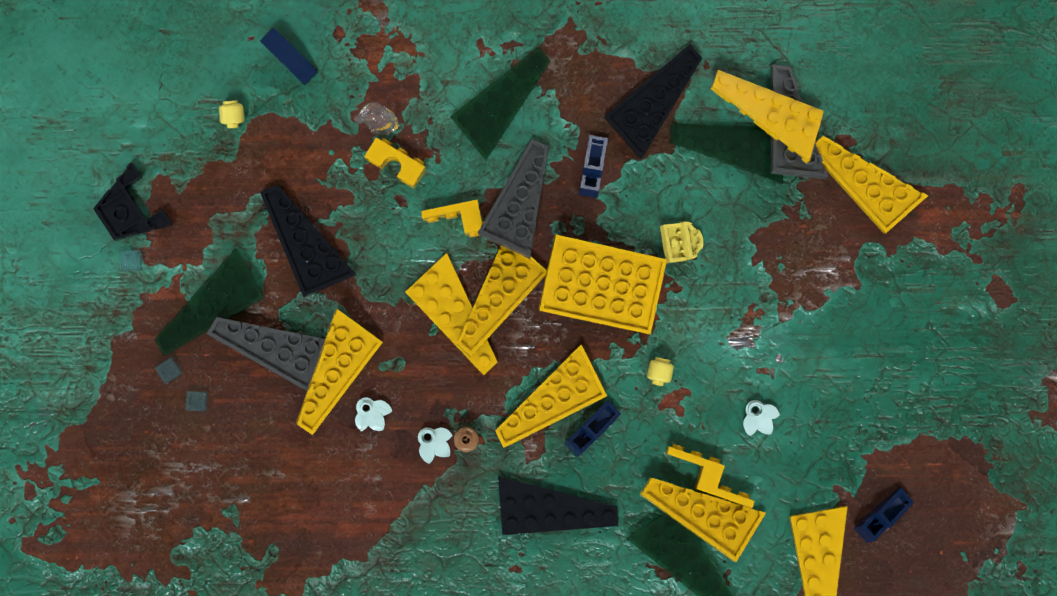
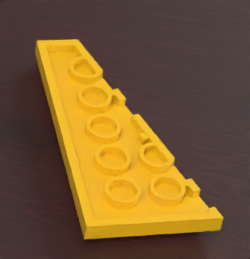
M717 70L711 90L726 102L732 103L739 108V112L744 116L748 115L752 118L757 126L775 140L783 142L788 146V150L792 153H797L802 157L801 160L807 164L811 158L824 111Z
M822 136L816 143L818 153L821 154L823 159V167L884 234L928 196L923 192L915 190L911 185L901 182L895 176L876 165L864 161L855 153L852 154L843 149L841 145L825 136Z
M500 246L457 345L472 357L546 276L547 270L532 257L530 259Z
M446 253L405 293L471 363L485 375L498 363L488 340L483 343L472 357L457 345L458 339L472 311V306Z
M337 308L335 309L296 421L298 426L312 435L383 343Z
M582 345L495 430L503 448L607 397Z
M649 478L640 492L642 497L733 562H737L766 514L762 511L682 488L655 478Z
M848 506L789 516L804 596H837Z

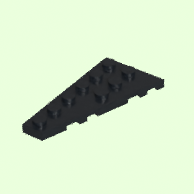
M691 44L604 116V119L640 160H642L702 60V57Z
M279 185L260 192L303 297H307L357 275Z
M498 476L502 535L618 526L617 506Z

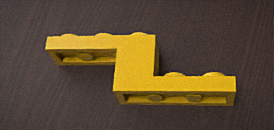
M478 200L421 211L422 219L428 223L439 221L438 218L446 217V219L457 218V214H461L464 233L466 236L469 235L470 238L479 236L478 231L484 223L481 219Z
M673 444L672 447H666V454L701 466L694 485L695 489L750 508L753 507L754 500L749 499V494L739 491L737 495L731 492V488L723 485L718 488L725 467L720 464L721 460L709 457V460L701 458L702 453L691 450V453L684 452V447Z

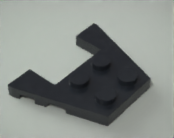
M132 162L128 164L125 172L116 179L117 182L93 208L115 241L174 224L164 209L146 219L127 190L129 186L143 178Z

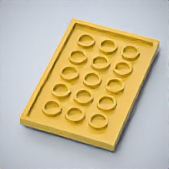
M555 235L538 310L651 335L667 259Z

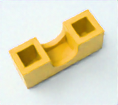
M376 137L365 154V159L382 170L388 162L398 161L401 164V170L397 178L415 189L426 172V168L423 166L425 163L416 157L414 159L408 157V153L401 148H393L391 146L392 143L385 138L380 140Z

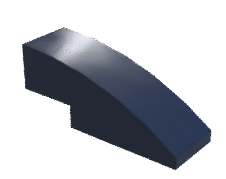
M274 28L260 40L263 46L304 86L318 73Z
M589 135L579 195L598 198L608 138Z
M607 400L567 439L564 445L576 457L580 456L621 413Z
M899 488L866 515L854 529L866 543L875 542L886 529L891 528L914 502L902 488Z

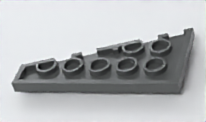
M773 64L770 67V90L803 103L797 91L798 85L791 66ZM770 136V174L816 179L828 178L827 171H824L822 165V156L818 153L816 141L810 161L806 164L801 160V156L795 152L792 153L783 142L775 140Z
M533 139L528 144L478 231L479 236L529 259L531 257L549 146Z
M216 317L207 332L209 336L306 391L325 341L323 338Z

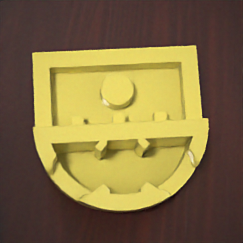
M681 222L660 226L667 263L693 259L697 257V254L703 248L701 231L699 229L696 230L692 223Z

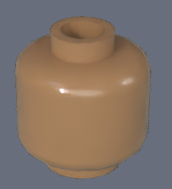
M463 427L455 433L454 444L458 450L470 452L478 446L479 435L475 429Z

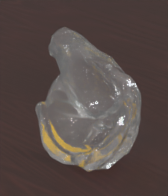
M377 102L366 104L360 113L354 117L358 124L366 123L371 129V133L388 135L398 129L399 122L395 114L389 108L381 106Z

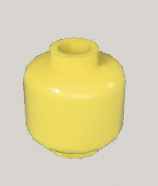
M238 100L223 101V104L219 106L220 123L227 125V128H238L239 124L245 121L243 105L238 103Z
M655 357V360L649 362L647 378L652 380V384L663 386L664 383L671 382L674 370L673 364L670 363L671 360Z

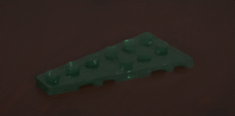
M537 47L450 116L485 161H487L551 62L540 47Z
M670 124V144L697 152L708 158L716 159L721 163L745 172H751L764 179H770L775 181V183L783 184V175L770 174V135L760 127Z
M235 248L231 252V255L221 263L217 271L205 281L190 298L191 300L185 307L181 308L177 316L154 339L163 356L169 355L208 332L216 317L230 319L265 298L238 249Z
M663 513L626 538L697 596H733L693 533L668 514Z

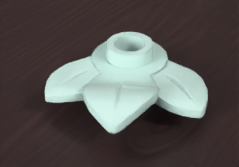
M368 397L361 398L356 404L358 413L355 417V424L360 431L365 430L368 426L375 431H382L385 426L383 416L391 413L392 409L383 400L373 401ZM367 404L370 408L365 411L362 407Z
M758 400L750 401L746 405L745 411L747 415L743 420L746 433L751 436L758 430L764 434L771 435L773 431L772 419L780 416L778 410L771 404L763 405ZM756 406L758 408V412L753 413L752 407Z
M430 427L420 430L418 434V441L421 444L419 453L426 463L430 464L435 455L439 457L450 456V447L446 441L452 437L451 432L441 427L435 430ZM426 433H429L431 435V439L429 441L425 440L424 435Z

